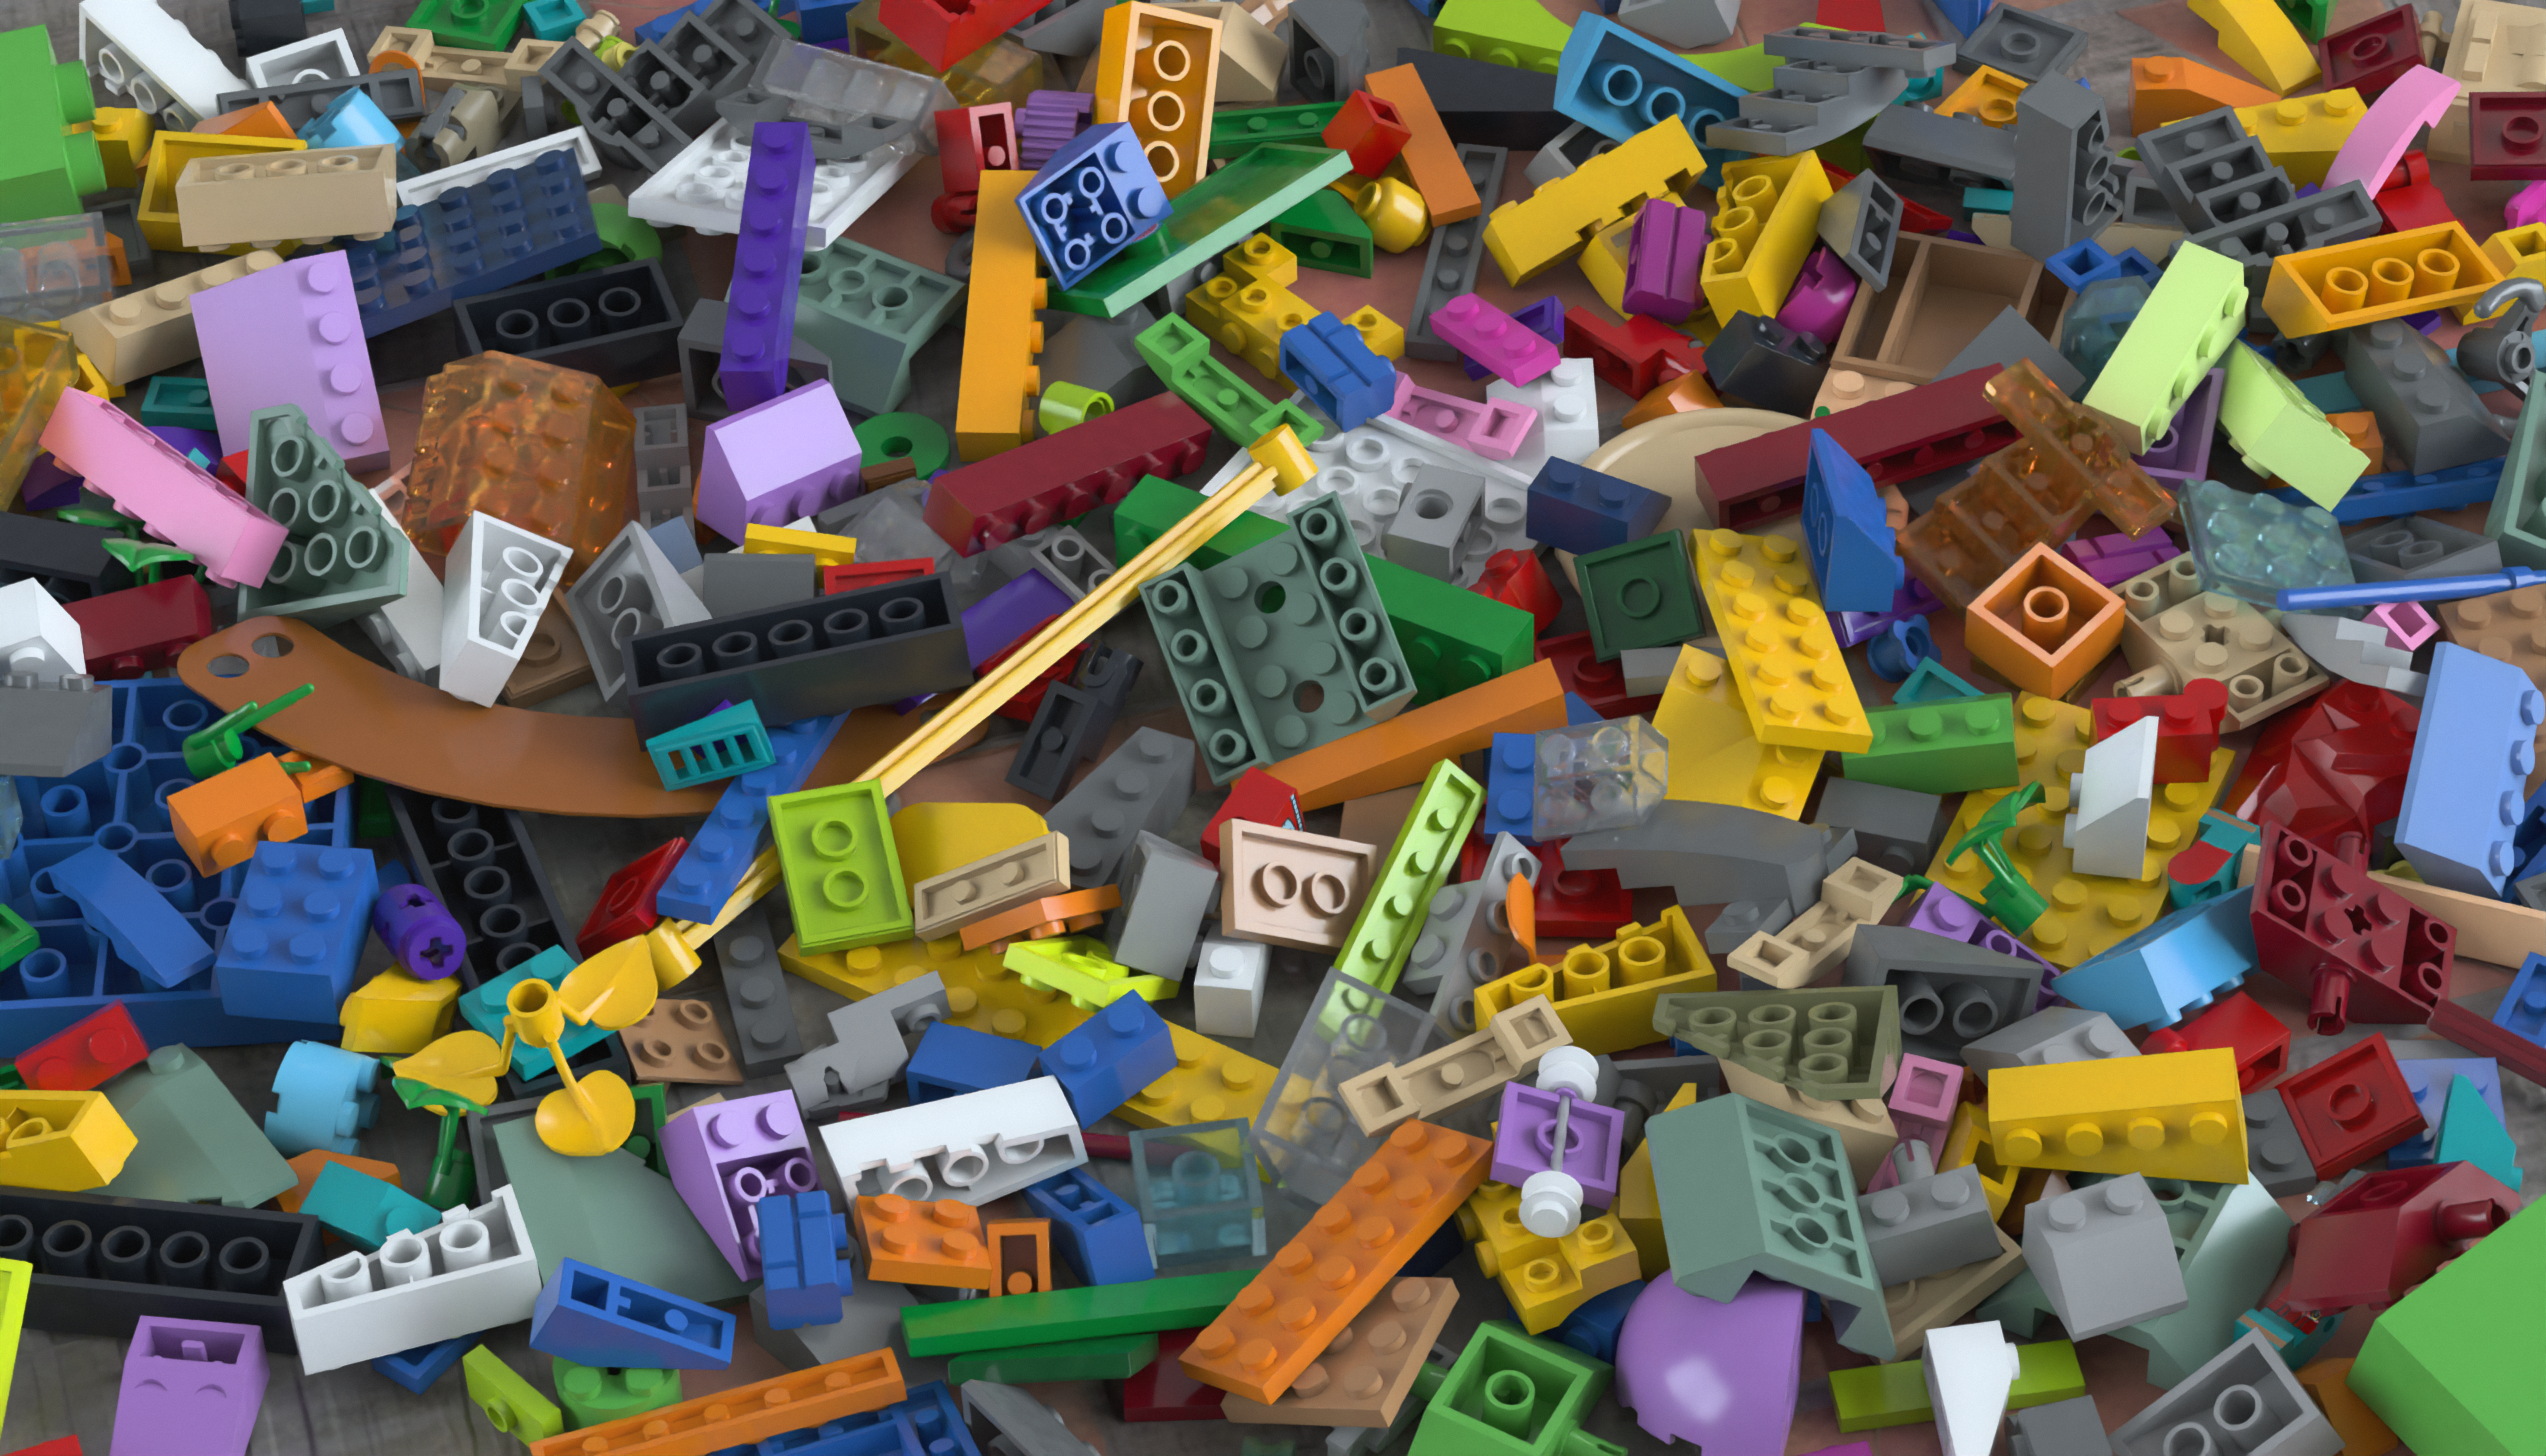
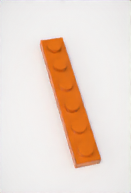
M890 1346L650 1410L632 1417L613 1420L530 1442L529 1447L532 1456H705L708 1453L740 1444H756L770 1436L796 1429L816 1428L830 1420L852 1414L879 1411L890 1404L908 1399L902 1374Z

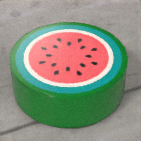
M1160 219L1122 249L1123 257L1126 259L1139 258L1165 246L1172 236L1164 220Z

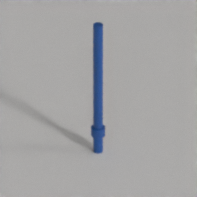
M2528 566L2504 567L2499 573L2287 588L2280 589L2277 592L2276 603L2280 611H2297L2471 598L2546 583V570L2532 571Z

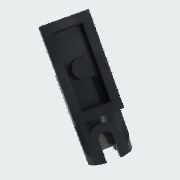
M1092 639L1089 647L1084 649L1078 657L1066 685L1056 680H1051L1004 781L1053 804L1061 801L1081 759L1096 763L1114 723L1117 721L1131 695V690L1144 663L1116 647L1114 650H1111L1104 646L1103 642Z

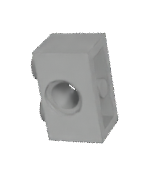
M1423 463L1414 482H1407L1404 485L1396 517H1389L1384 524L1380 545L1381 549L1387 550V561L1452 584L1485 519V477Z

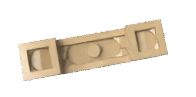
M386 26L367 54L369 64H371L373 59L384 51H402L410 55L418 63L421 69L423 87L434 91L447 93L449 88L457 82L474 87L481 83L521 93V77L540 75L538 70L565 42L522 38L513 53L435 46L431 30ZM392 62L385 64L381 71L387 72L406 68L399 63ZM541 76L542 85H544L547 81Z
M1852 857L1823 880L1821 900L1776 936L1759 930L1728 955L1727 966L1781 989H1794L1814 982L1848 957L1857 924H1878L1902 889L1903 877L1857 857Z
M1543 993L1493 1015L1489 1027L1400 1067L1395 1068L1391 1061L1340 1083L1337 1090L1367 1138L1390 1135L1409 1117L1430 1123L1503 1090L1507 1081L1515 1083L1536 1071L1541 1057L1547 1051L1559 1046H1572L1573 1039Z

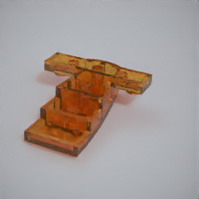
M2024 357L1987 381L1982 394L2025 437L1983 459L1978 473L1938 495L1932 510L1895 532V555L1902 556L1904 564L1962 622L1966 620L1967 606L2036 544L2042 542L2055 551L2098 508L2134 543L2170 519L2178 505L2130 458L2131 454L2124 440L2109 422L2095 411L2078 402L2074 403L2027 357Z

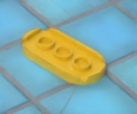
M920 802L899 810L889 818L911 912H915L914 884L1051 833L1041 815L1029 807L1017 803Z

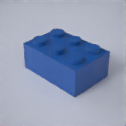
M258 841L215 964L225 1015L340 1025V1014L350 994L373 924L375 906L381 896L372 849Z

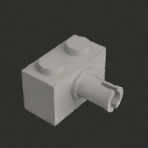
M1910 1140L1914 1161H1909L1903 1142L1894 1148L1892 1152V1161L1896 1167L1900 1185L1857 1197L1867 1243L1884 1288L2003 1254L1992 1211L1975 1163L1935 1175L1931 1160V1149L1928 1144L1920 1140Z

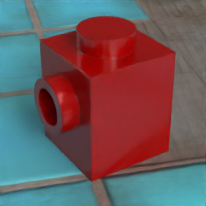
M1356 89L1321 133V136L1328 148L1347 151L1353 169L1346 174L1355 175L1358 173L1377 180L1411 138L1412 133L1393 102Z

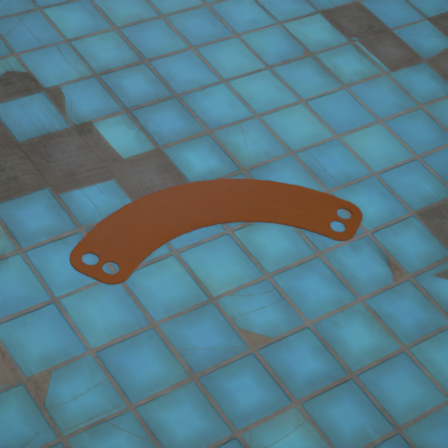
M260 616L247 619L195 642L181 653L177 661V673L182 683L227 714L251 700L257 702V709L306 683H312L315 687L313 693L251 728L294 750L355 774L425 794L497 808L568 816L628 818L710 815L736 777L734 775L667 792L649 751H640L633 718L573 716L529 711L494 703L491 708H488L473 701H462L447 691L430 687L386 670L345 649L309 624L290 617ZM267 636L285 638L294 646L290 653L281 657L261 656L252 649V645L256 640ZM232 656L244 660L249 665V669L238 677L223 678L210 673L207 665L216 658ZM958 688L949 693L936 694L903 716H900L893 704H874L852 709L799 791L851 783L923 726L919 718L924 712L933 709H944L965 691ZM987 716L926 766L979 743L989 731L990 717ZM679 750L668 752L675 770L686 766ZM692 750L696 761L703 760L700 755Z

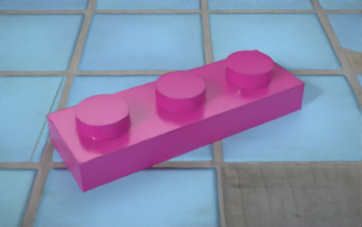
M1472 292L1453 298L1445 307L1428 316L1435 335L1517 388L1561 364L1556 345Z

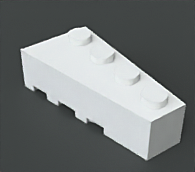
M373 488L369 489L370 494L383 508L381 513L392 527L400 529L410 541ZM410 541L407 596L356 616L353 619L395 666L399 675L439 689L444 587Z
M476 510L472 512L446 557L439 689L449 692L462 701H473L488 708L492 707L520 660L537 622L545 610L549 598L574 551L573 549Z
M1054 1075L818 1127L841 1195L853 1223V1212L857 1195L877 1197L881 1194H895L907 1200L928 1202L953 1199L966 1205L978 1207L1089 1162L1078 1123Z

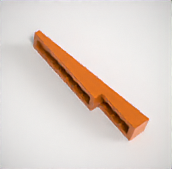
M1547 658L1287 758L1260 771L1296 788L1302 813L1426 781L1433 765L1445 758L1462 770L1460 755L1492 747L1494 732L1542 734L1569 727L1564 691L1550 658ZM1241 778L1230 782L1231 792Z

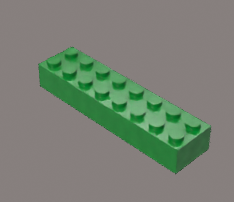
M1146 474L1113 512L1117 569L1119 570L1210 496ZM1245 510L1177 566L1188 562L1202 572L1291 529L1290 525ZM1362 552L1418 691L1409 702L1422 707L1534 664V614ZM1282 586L1271 587L1265 592L1261 602L1264 613H1275L1284 605L1286 593Z

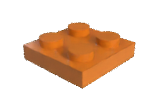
M1116 883L1042 898L960 928L959 932L965 951L989 947L991 956L1006 953L1009 943L1024 942L1023 939L1033 941L1063 937L1062 933L1066 932V926H1069L1070 933H1075L1102 925L1104 922L1101 914L1121 907L1123 903Z
M881 1194L877 1197L857 1195L853 1219L868 1280L988 1290L993 1269L976 1206L966 1205L953 1199L928 1202L907 1200L895 1194Z

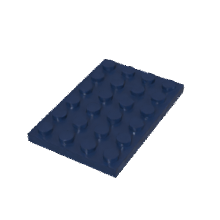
M573 147L563 152L561 150L545 152L538 156L533 163L515 170L512 168L497 170L490 174L486 181L467 188L463 186L452 187L442 192L437 199L425 204L402 206L396 209L397 217L391 232H384L385 235L381 238L360 241L355 240L353 234L337 236L331 241L322 244H302L292 254L285 256V261L345 250L364 337L368 339L453 307L452 300L498 290L601 251L603 246L581 164Z

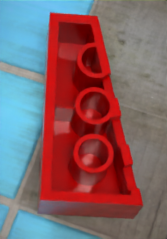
M881 0L878 20L938 72L942 73L1054 0Z

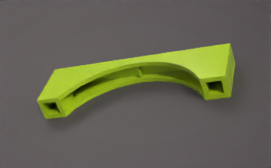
M1447 0L1433 24V53L1558 75L1560 55L1573 28L1550 14L1537 0ZM1809 22L1799 25L1802 27L1849 31ZM1764 42L1718 53L1676 54L1751 94L1774 88L1773 68L1787 65L1783 56L1765 55Z

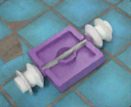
M1574 1046L1555 1047L1541 1057L1536 1088L1507 1081L1501 1098L1490 1175L1491 1180L1522 1188V1202L1519 1207V1217L1522 1224L1532 1233L1548 1238L1562 1237L1573 1232L1581 1220L1580 1207L1582 1204L1609 1210L1616 1191L1625 1111L1591 1103L1597 1091L1598 1063L1589 1052Z

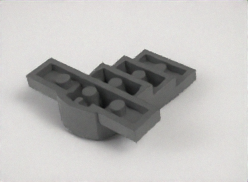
M714 0L698 17L688 10L658 44H655L647 37L617 74L573 35L545 62L538 72L545 81L575 106L584 128L605 159L619 167L635 171L644 167L652 175H655L693 142V137L722 117L716 111V100L744 88L755 89L800 46V43L789 31L752 0Z
M1793 26L1763 34L1764 54L1783 56L1787 65L1773 68L1774 88L1739 97L1740 117L1706 126V147L1789 156L1826 143L1855 129L1881 112L1906 89L1908 78L1933 77L1936 75V68L1956 63V43L1907 38L1885 32L1840 31Z
M2231 105L2140 134L2134 146L2164 197L2191 233L2190 236L2171 242L2168 250L2170 259L2173 260L2186 240L2243 263L2244 287L2248 288L2249 296H2264L2274 257L2351 242L2378 233L2383 223V219L2360 179L2297 199L2283 166L2273 168L2258 136H2247Z
M1673 799L1610 800L1560 849L1566 871L1616 868L1622 889L1674 886L1680 907L1732 903L1723 909L1722 914L1704 932L1710 954L1733 952L1759 930L1772 936L1780 933L1793 918L1800 916L1821 900L1823 880L1844 864L1856 851L1858 844L1853 827L1830 828L1827 823L1806 825L1768 812L1718 803Z

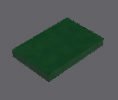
M1158 1333L1118 1335L964 1352L948 1362L949 1383L954 1384V1387L961 1386L970 1379L998 1384L1129 1378L1160 1355Z

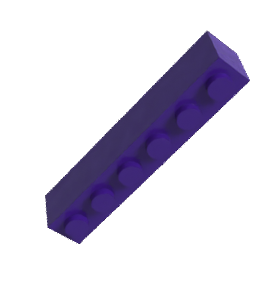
M755 122L719 366V374L729 411H744L785 393L816 160L807 122Z

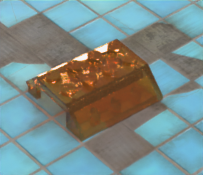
M494 350L444 364L442 373L427 377L422 403V411L425 414L420 415L414 447V452L418 456L412 458L406 492L410 499H406L400 525L409 539H419L417 550L447 557L456 541L458 533H461L472 512L476 510L573 549L574 551L558 581L560 584L573 586L620 533L637 419L596 375Z

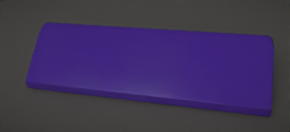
M1032 568L960 613L972 671L976 670L981 662L1050 615H1062L1075 605L1074 602L1038 570ZM932 692L904 698L893 705L900 716H903L938 693Z

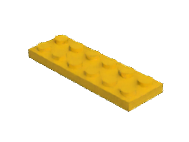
M1692 528L1686 547L1758 742L1867 754L1873 739V733L1797 541L1790 540L1781 535L1762 537L1738 534L1724 528L1713 531Z

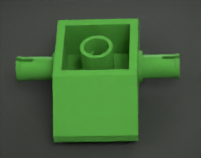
M1506 1318L1482 1322L1450 1371L1426 1360L1422 1365L1408 1393L1430 1403L1425 1409L1407 1456H1627L1628 1448L1617 1446L1580 1429L1614 1376L1615 1366L1540 1333L1530 1336L1524 1326Z

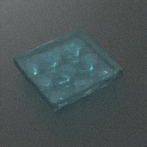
M2187 477L2184 478L2176 495L2200 590L2279 610L2276 603V595L2280 589L2356 584L2336 516L2318 507L2310 506L2303 508L2284 503L2268 494L2259 493L2253 495L2233 490L2218 481L2208 480L2202 482ZM2362 606L2286 612L2338 616L2359 621L2364 611Z

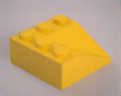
M1684 644L1622 799H1673L1718 803L1768 812L1799 822L1826 750L1759 743L1729 660Z

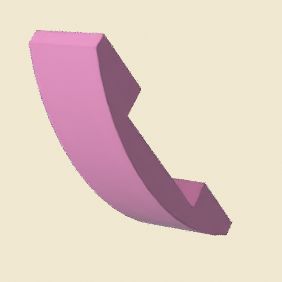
M2420 64L2407 71L2376 100L2359 121L2332 164L2321 187V191L2360 179L2369 197L2373 200L2422 124L2434 129L2462 85L2458 81Z
M1396 371L1397 380L1394 389V404L1391 410L1383 413L1491 460L1512 458L1538 415L1532 407L1495 397H1490L1487 404H1482L1416 386L1408 374Z
M1904 1053L1888 1105L1890 1118L1899 1139L1870 1181L1866 1194L1900 1185L1896 1167L1892 1161V1152L1894 1148L1904 1142L1909 1161H1914L1910 1140H1920L1928 1144L1931 1149V1160L1936 1175L1949 1138L1964 1072L1963 1067Z

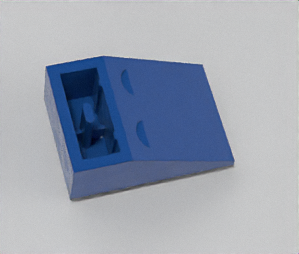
M1129 121L1096 124L1089 127L1058 149L1014 199L1060 291L1067 290L1124 249L1160 219L1164 220L1174 212Z

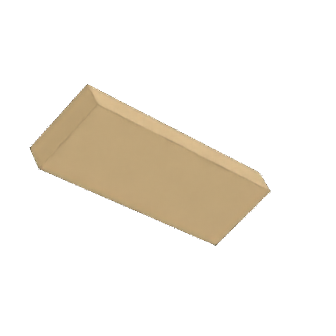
M1056 830L914 884L915 935L925 942H930L957 932L960 928L1071 889L1068 838Z

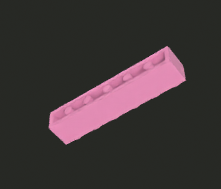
M66 386L38 441V444L56 456L53 461L56 467L77 477L84 476L83 486L104 498H114L116 501L113 508L123 515L137 521L144 520L146 522L143 528L145 532L164 542L171 544L174 542L177 544L176 548L195 554L194 561H187L199 566L206 565L208 568L205 575L211 580L235 589L238 582L261 588L289 530L106 399Z

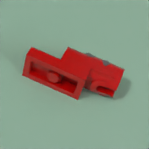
M1579 305L1564 314L1563 355L1573 359L1593 358L1594 374L1639 402L1650 390L1695 369L1699 371L1718 399L1723 394V391L1717 389L1701 356L1708 347L1688 329L1673 330L1644 312L1632 317L1617 329L1604 319L1598 318Z

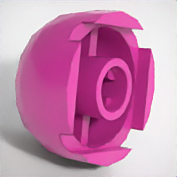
M1822 247L1821 254L1817 251L1813 252L1806 258L1775 320L1782 327L1797 333L1807 331L1815 335L1825 346L1831 341L1837 345L1858 292V284L1853 272L1827 247Z

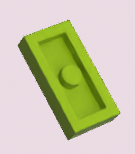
M480 1344L462 1357L469 1397L485 1410L487 1417L499 1431L503 1433L510 1431L528 1447L530 1442L564 1434L561 1410L486 1347Z

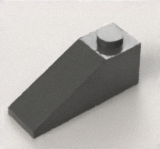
M1868 168L1823 202L1817 231L1825 245L1836 252L1879 293L1887 285L1904 202Z

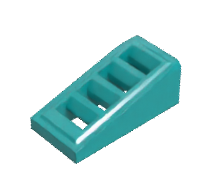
M752 699L645 741L667 792L755 771L776 763L772 745ZM746 734L748 742L738 745L735 736ZM723 739L728 750L717 753L713 741ZM701 744L707 758L696 761L690 747ZM679 750L686 766L675 770L668 752Z

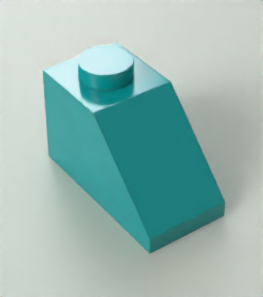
M2455 1074L2446 1089L2432 1164L2467 1160L2519 1195L2523 1168L2513 1166L2516 1145L2469 1078L2464 1075Z
M328 1160L298 1211L301 1214L318 1215L322 1228L367 1254L380 1250L383 1244L387 1242V1236L406 1228L415 1235L438 1225L442 1218L441 1212L398 1187L331 1160Z

